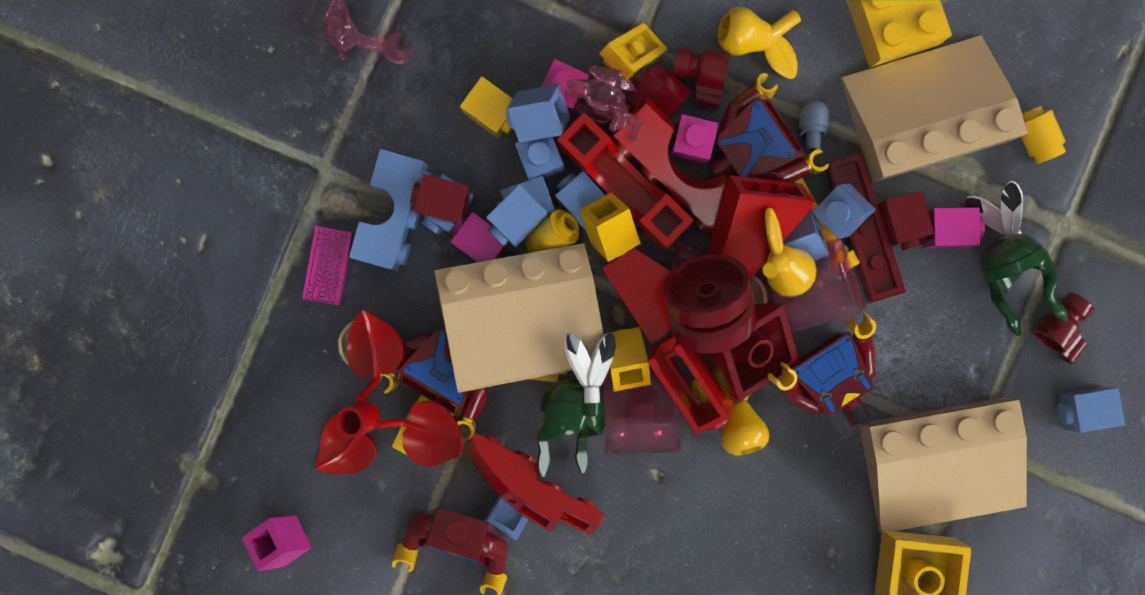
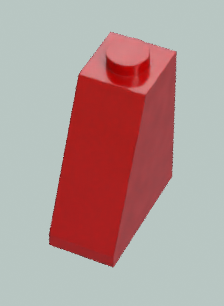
M730 175L707 255L720 254L735 258L745 265L750 278H753L765 264L771 252L765 227L766 208L774 210L784 241L812 209L814 200L802 183Z
M635 248L609 262L604 258L608 265L601 269L637 326L640 327L648 343L653 344L673 331L662 291L665 278L671 271Z

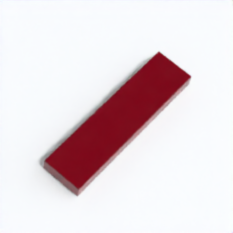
M862 151L826 162L824 165L829 164L826 172L832 191L838 185L851 184L876 209L847 237L851 251H854L860 262L856 265L867 303L877 302L906 293Z

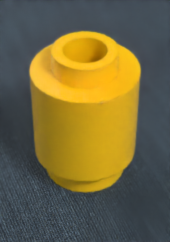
M1038 106L1022 113L1028 134L1020 138L1028 156L1034 157L1036 164L1046 162L1066 152L1063 146L1066 140L1052 109L1044 111L1042 106Z
M555 210L546 216L525 237L527 250L529 253L574 244L579 238L578 222L568 212Z

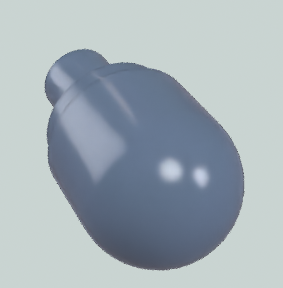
M810 100L803 104L799 111L800 135L806 137L805 151L821 150V137L826 136L829 129V111L823 102Z

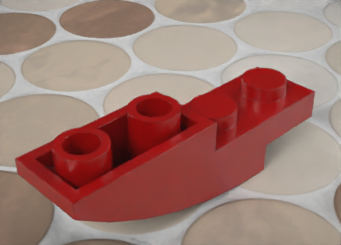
M474 433L466 450L469 457L485 481L513 509L549 532L556 527L559 521L588 535H591L599 527L604 513L597 510L593 502L581 497L575 499L563 493L562 488L553 482H540L536 480L539 472L535 459L532 456L521 451L514 453L502 447L501 442L489 435L480 436Z

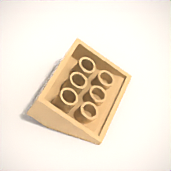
M982 35L840 78L872 183L1007 143L1028 134L1018 99Z
M584 243L434 270L458 393L571 371L572 368L564 352V336L567 333L576 335L582 341L591 360L598 340L604 335L593 274Z
M1001 397L859 423L879 533L882 534V530L899 531L1026 507L1027 436L1020 400Z

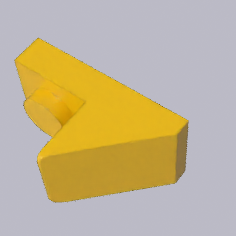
M642 23L608 43L599 54L604 58V65L626 87L630 85L635 76L644 67L648 69L663 56L668 48L645 23Z

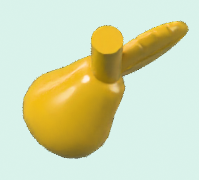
M734 7L728 10L721 19L718 29V42L725 53L734 56L764 51L768 63L777 74L787 79H794L798 69L797 57L791 44L782 35L801 22V18L795 10H791L774 24L770 25L758 17L751 9Z
M766 208L765 227L771 252L768 255L767 263L763 267V273L767 277L768 284L776 293L790 297L803 294L810 289L815 281L817 273L815 262L806 251L783 245L782 232L777 216L772 208Z
M694 379L692 381L693 389L702 402L708 400L709 398L697 380ZM724 390L728 398L733 400L729 419L721 428L720 440L722 447L727 453L734 456L749 454L764 448L769 441V430L747 402L749 396L739 402Z

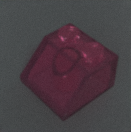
M836 238L826 242L829 255L814 261L817 269L816 278L810 289L806 292L790 297L782 296L773 290L774 301L784 305L791 333L859 313L866 308L843 238Z
M649 367L651 385L615 392L610 371L608 370L603 381L605 454L681 452L682 413L651 367Z

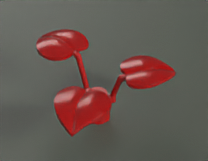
M367 310L360 311L352 323L347 341V360L356 376L360 378L372 376V380L359 395L354 397L355 404L342 408L337 415L331 417L326 422L320 437V448L315 469L337 475L353 474L365 470L373 463L377 454L375 441L366 433L383 427H407L402 435V445L407 456L419 465L438 466L461 456L463 451L461 430L452 414L442 405L431 401L417 402L410 409L409 420L380 419L379 409L373 403L366 401L367 396L380 382V373L390 374L396 371L401 364L404 353L399 333L390 324Z

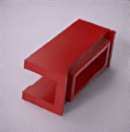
M675 335L655 344L647 362L694 432L698 434L707 429L714 431L726 424L730 416L733 400L728 398L698 352L683 347L676 341ZM678 355L683 359L709 398L708 400L701 401L673 359V356Z

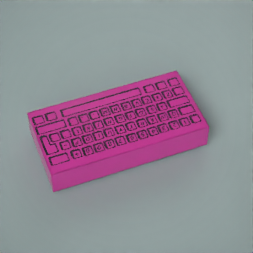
M315 226L302 299L341 306L354 233Z

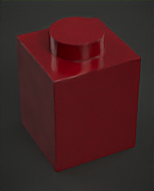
M658 63L649 71L644 67L630 83L634 90L627 100L636 107L647 96L671 119L693 91Z
M423 174L421 183L415 182L413 186L410 204L415 205L413 212L419 216L463 226L472 190L468 185Z
M922 190L878 203L891 246L900 244L902 250L924 245L922 237L934 234Z

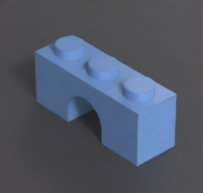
M380 149L370 186L376 190L387 192L392 196L394 211L389 220L379 225H371L359 221L349 258L397 272L400 265H406L411 249V244L406 243L410 229L415 230L420 219V216L413 212L415 205L410 204L412 189L415 182L421 183L423 174L431 176V173L427 172L428 166L424 161Z

